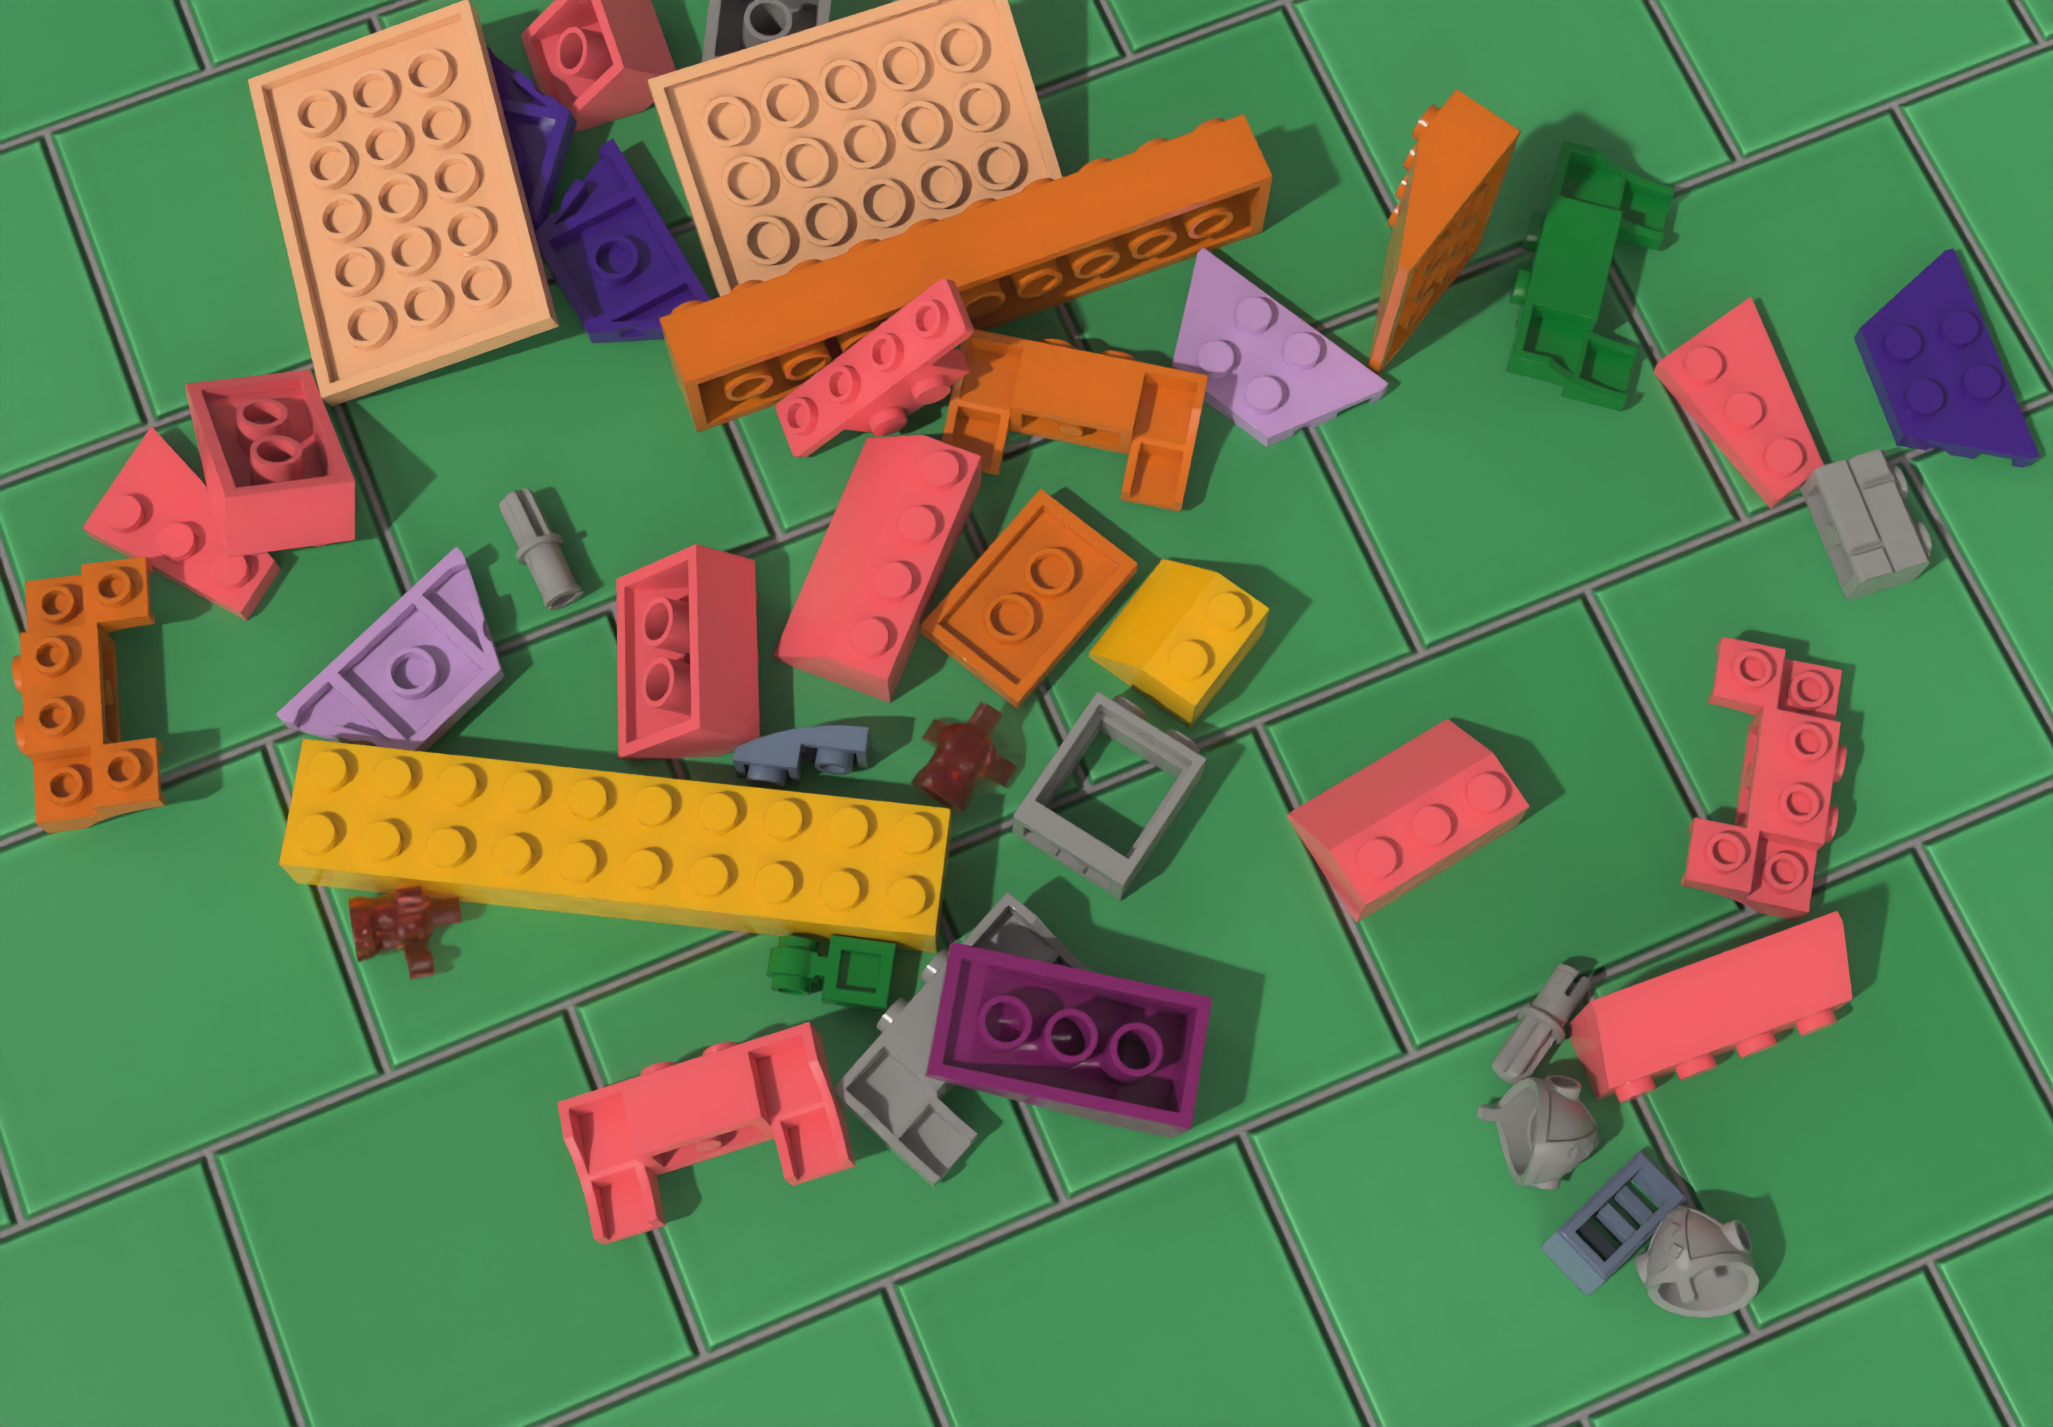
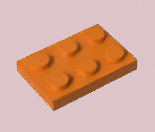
M1040 489L920 625L921 634L1016 709H1019L1136 574L1138 563Z

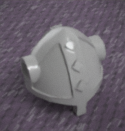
M1548 1075L1545 1079L1528 1077L1518 1081L1506 1092L1498 1104L1479 1105L1477 1116L1485 1122H1496L1508 1170L1513 1182L1518 1187L1533 1186L1545 1190L1559 1189L1562 1176L1571 1172L1581 1161L1590 1156L1593 1149L1597 1148L1599 1143L1597 1126L1590 1111L1579 1099L1582 1085L1578 1081L1560 1075Z
M1683 1205L1676 1206L1660 1222L1653 1234L1648 1250L1635 1255L1638 1274L1652 1302L1666 1311L1685 1317L1712 1318L1731 1314L1746 1306L1758 1291L1759 1277L1751 1256V1239L1746 1227L1739 1219L1724 1223L1713 1215L1699 1209Z

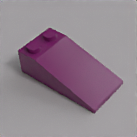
M951 942L925 1077L1111 1126L1175 1138L1191 1130L1212 997Z

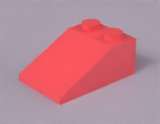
M311 370L186 384L187 400L213 515L227 557L260 555L271 551L308 546L318 547L330 543L355 540V480Z

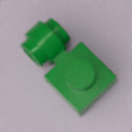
M831 935L828 957H823L816 952L818 942L797 936H780L778 947L770 949L766 975L772 978L771 989L773 991L806 996L810 995L811 984H817L819 980L824 981L821 997L823 1004L881 1012L887 1011L896 953L895 943Z

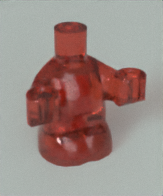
M980 702L968 722L945 724L938 719H934L923 735L922 740L936 749L928 763L912 779L911 783L928 797L961 815L965 814L971 802L972 793L983 776L1005 789L1016 772L1017 767L1009 760L999 756L990 737L1002 714L992 706Z
M421 885L396 888V892L379 897H349L350 918L358 962L372 959L383 951L402 948L407 960L410 980L435 975L432 952L428 950V945L435 927L462 923L458 897L433 901L422 891Z

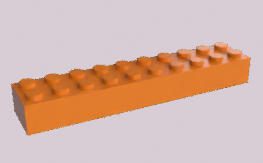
M1244 114L1226 121L1222 118H1214L1200 124L1191 133L1171 140L1166 138L1153 139L1140 146L1136 152L1117 159L1099 158L1093 160L1074 174L1056 180L1052 178L1036 180L1024 187L1021 192L999 200L994 198L978 200L969 205L964 212L945 219L928 218L911 225L906 232L882 241L879 239L863 240L852 246L847 253L824 261L819 259L803 261L795 265L789 273L764 282L762 280L743 282L734 287L730 294L710 301L693 300L677 306L671 314L661 317L659 320L672 369L696 432L698 433L777 405L787 395L942 278L955 282L973 329L986 331L1197 256V253L1203 247L1208 251H1212L1260 234L1263 230L1273 176Z

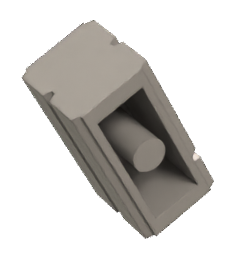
M1874 450L1854 456L1847 461L1844 459L1820 466L1812 471L1800 488L1846 600H1853L1873 594L1881 589L1886 590L1915 580L1930 563L1929 556L1932 552V544L1929 533L1923 523L1920 521L1913 522L1905 503L1908 496L1905 477L1897 466H1889L1883 450Z

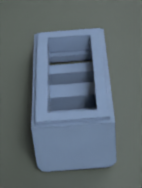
M1640 1150L1542 1245V1250L1584 1294L1591 1295L1656 1231L1660 1222L1676 1206L1683 1205L1689 1198ZM1629 1179L1659 1207L1655 1213L1625 1185ZM1611 1197L1640 1226L1637 1230L1607 1202ZM1591 1216L1621 1245L1618 1249L1588 1221Z

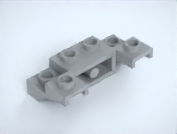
M1008 891L961 943L1091 971L1053 935L1038 916ZM946 948L941 950L922 972L920 979L926 984L908 1003L901 997L885 1012L876 1026L882 1032L881 1035L833 1088L834 1096L840 1103L879 1136L886 1147L933 1188L936 1187L978 1138V1134L941 1101L954 1084L925 1077L948 956Z

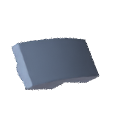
M825 725L776 732L736 747L734 749L733 763L738 778L747 779V785L774 790H784L785 784L801 786L805 762H812L815 769L829 774L852 773V768L868 770L871 752L869 727Z

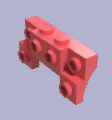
M1722 637L1716 645L1715 653L1718 654L1713 690L1709 694L1708 704L1727 707L1756 717L1748 725L1734 825L1696 817L1691 821L1688 830L1691 836L1685 873L1681 876L1680 885L1733 899L1761 914L1799 921L1809 913L1817 850L1824 843L1832 841L1838 822V806L1830 804L1833 782L1838 783L1841 779L1847 755L1846 746L1838 744L1841 722L1835 721L1842 670L1785 659L1786 649Z
M810 1022L741 1044L737 1042L718 1043L708 1047L701 1057L679 1064L675 1062L656 1063L644 1068L640 1073L641 1076L557 1102L563 1138L582 1185L593 1236L602 1245L666 1226L657 1181L658 1175L775 1139L784 1179L791 1186L856 1166L843 1106L834 1096L822 1037Z

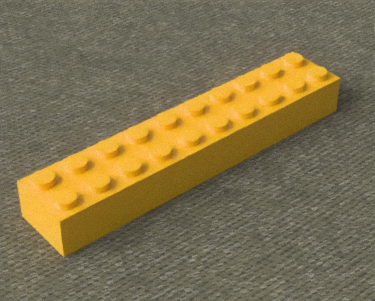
M303 739L279 865L298 884L774 936H797L829 942L831 935L895 943L896 949L937 953L952 831L951 809Z

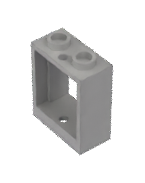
M1097 691L1013 815L1012 833L1121 901L1202 778L1206 758L1199 755V746L1186 735L1172 729L1164 733L1146 722L1145 713L1131 701L1120 696H1114L1111 700ZM1100 731L1177 779L1126 857L1048 809Z

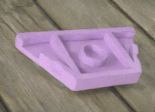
M1204 247L1197 253L1172 368L1209 375L1204 398L1206 403L1265 447L1292 437L1302 427H1316L1335 419L1339 411L1365 400H1368L1371 404L1384 396L1389 384Z
M455 547L279 710L276 713L279 719L288 728L339 743L426 752L505 677L468 562L463 552L458 547Z

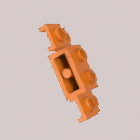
M974 329L973 334L960 344L959 350H962L970 372L952 386L941 442L980 455L982 472L998 476L1009 431L1127 454L1129 457L1120 500L1181 512L1209 375L1138 362L1131 355L1120 351L1110 350L1098 354L1078 350L1066 341L1052 338L1037 342Z
M145 556L82 564V574L25 581L27 632L20 633L21 655L14 656L12 661L14 683L17 691L22 693L23 715L17 716L15 719V737L20 752L33 761L36 824L48 834L87 829L100 821L117 815L166 806V797L161 793L159 754H163L161 742L156 737L121 742L116 643L108 635V633L122 629L155 624V614L151 611L149 574H153L152 564Z

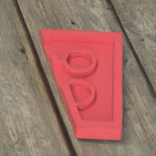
M1749 297L1657 363L1653 373L1770 509H1773L1798 491L1812 471L1824 465L1752 297Z
M152 426L82 527L89 537L128 558L145 556L152 564V571L246 621L281 570L267 552L260 555L227 557L214 519L207 486Z

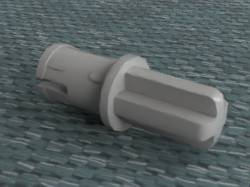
M525 488L509 492L499 503V508L519 548L516 553L519 564L528 566L544 599L543 603L548 610H558L571 605L582 596L583 591L577 584L561 551L564 545L561 535L552 532L534 493L530 489Z
M1557 964L1552 970V975L1531 1006H1522L1518 1011L1517 1017L1520 1022L1492 1061L1491 1067L1496 1072V1076L1502 1081L1514 1086L1518 1081L1530 1077L1551 1045L1560 1044L1565 1038L1564 1026L1585 995H1588L1592 989V984L1585 976L1581 977L1577 984L1572 982L1578 975V970L1565 964Z

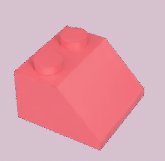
M555 0L520 35L538 89L545 95H551L571 111L577 121L574 133L644 112L654 103L647 80L676 71L651 0Z

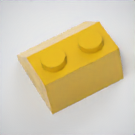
M1162 559L1094 645L1088 657L1190 729L1262 636L1270 608L1218 572Z

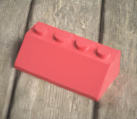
M925 435L867 438L773 654V659L891 703L921 631L920 625L927 617L982 485L981 456Z
M1838 911L1590 1001L1565 1028L1595 1099L1599 1100L1616 1094L1619 1103H1625L1657 1089L1653 1080L1655 1078L1676 1071L1680 1081H1684L1716 1068L1717 1064L1714 1057L1737 1049L1740 1059H1743L1777 1045L1774 1034L1797 1027L1800 1036H1805L1837 1023L1834 1012L1853 999L1842 919Z

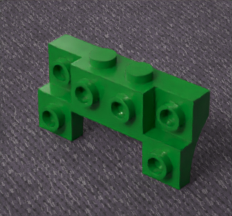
M1564 141L1557 158L1544 214L1541 216L1532 213L1526 231L1523 249L1532 251L1533 254L1529 269L1518 268L1509 303L1520 305L1506 372L1564 386L1561 397L1622 411L1628 395L1626 392L1638 347L1605 338L1592 331L1599 317L1616 241L1658 251L1664 238L1665 232L1663 231L1670 201L1674 194V187L1644 179L1625 170L1599 149Z

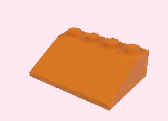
M1458 89L1455 90L1442 108L1432 104L1417 123L1412 137L1418 142L1410 151L1403 165V168L1409 172L1395 194V197L1401 201L1387 222V225L1392 227L1393 231L1386 252L1368 362V369L1378 376L1388 366L1480 248L1521 132Z

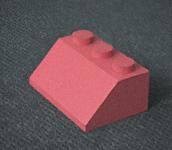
M695 544L617 578L618 759L633 761L717 757L732 752L736 747L760 738L755 560Z
M1446 719L1289 812L1287 818L1355 922L1358 923L1517 827L1530 806L1494 753L1449 719Z

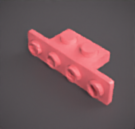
M942 278L777 403L776 412L793 456L808 457L844 429L871 432L874 436L893 434L901 430L908 422L907 417L918 409L945 398L951 391L950 386L970 372L962 350L954 348L970 337L974 329L953 280Z

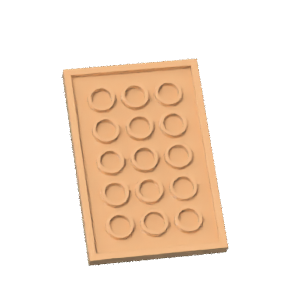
M470 0L460 1L248 79L320 396L327 404L332 407L559 327L478 11Z
M898 0L647 80L719 297L730 294L734 287L749 280H762L764 282L787 274L795 265L810 259L824 261L847 253L852 246L863 240L879 239L882 241L906 232L911 225L928 218L942 220L962 213L969 205L985 198L999 200L1021 192L1024 187L1042 178H1052L1054 180L1062 178L1008 0Z

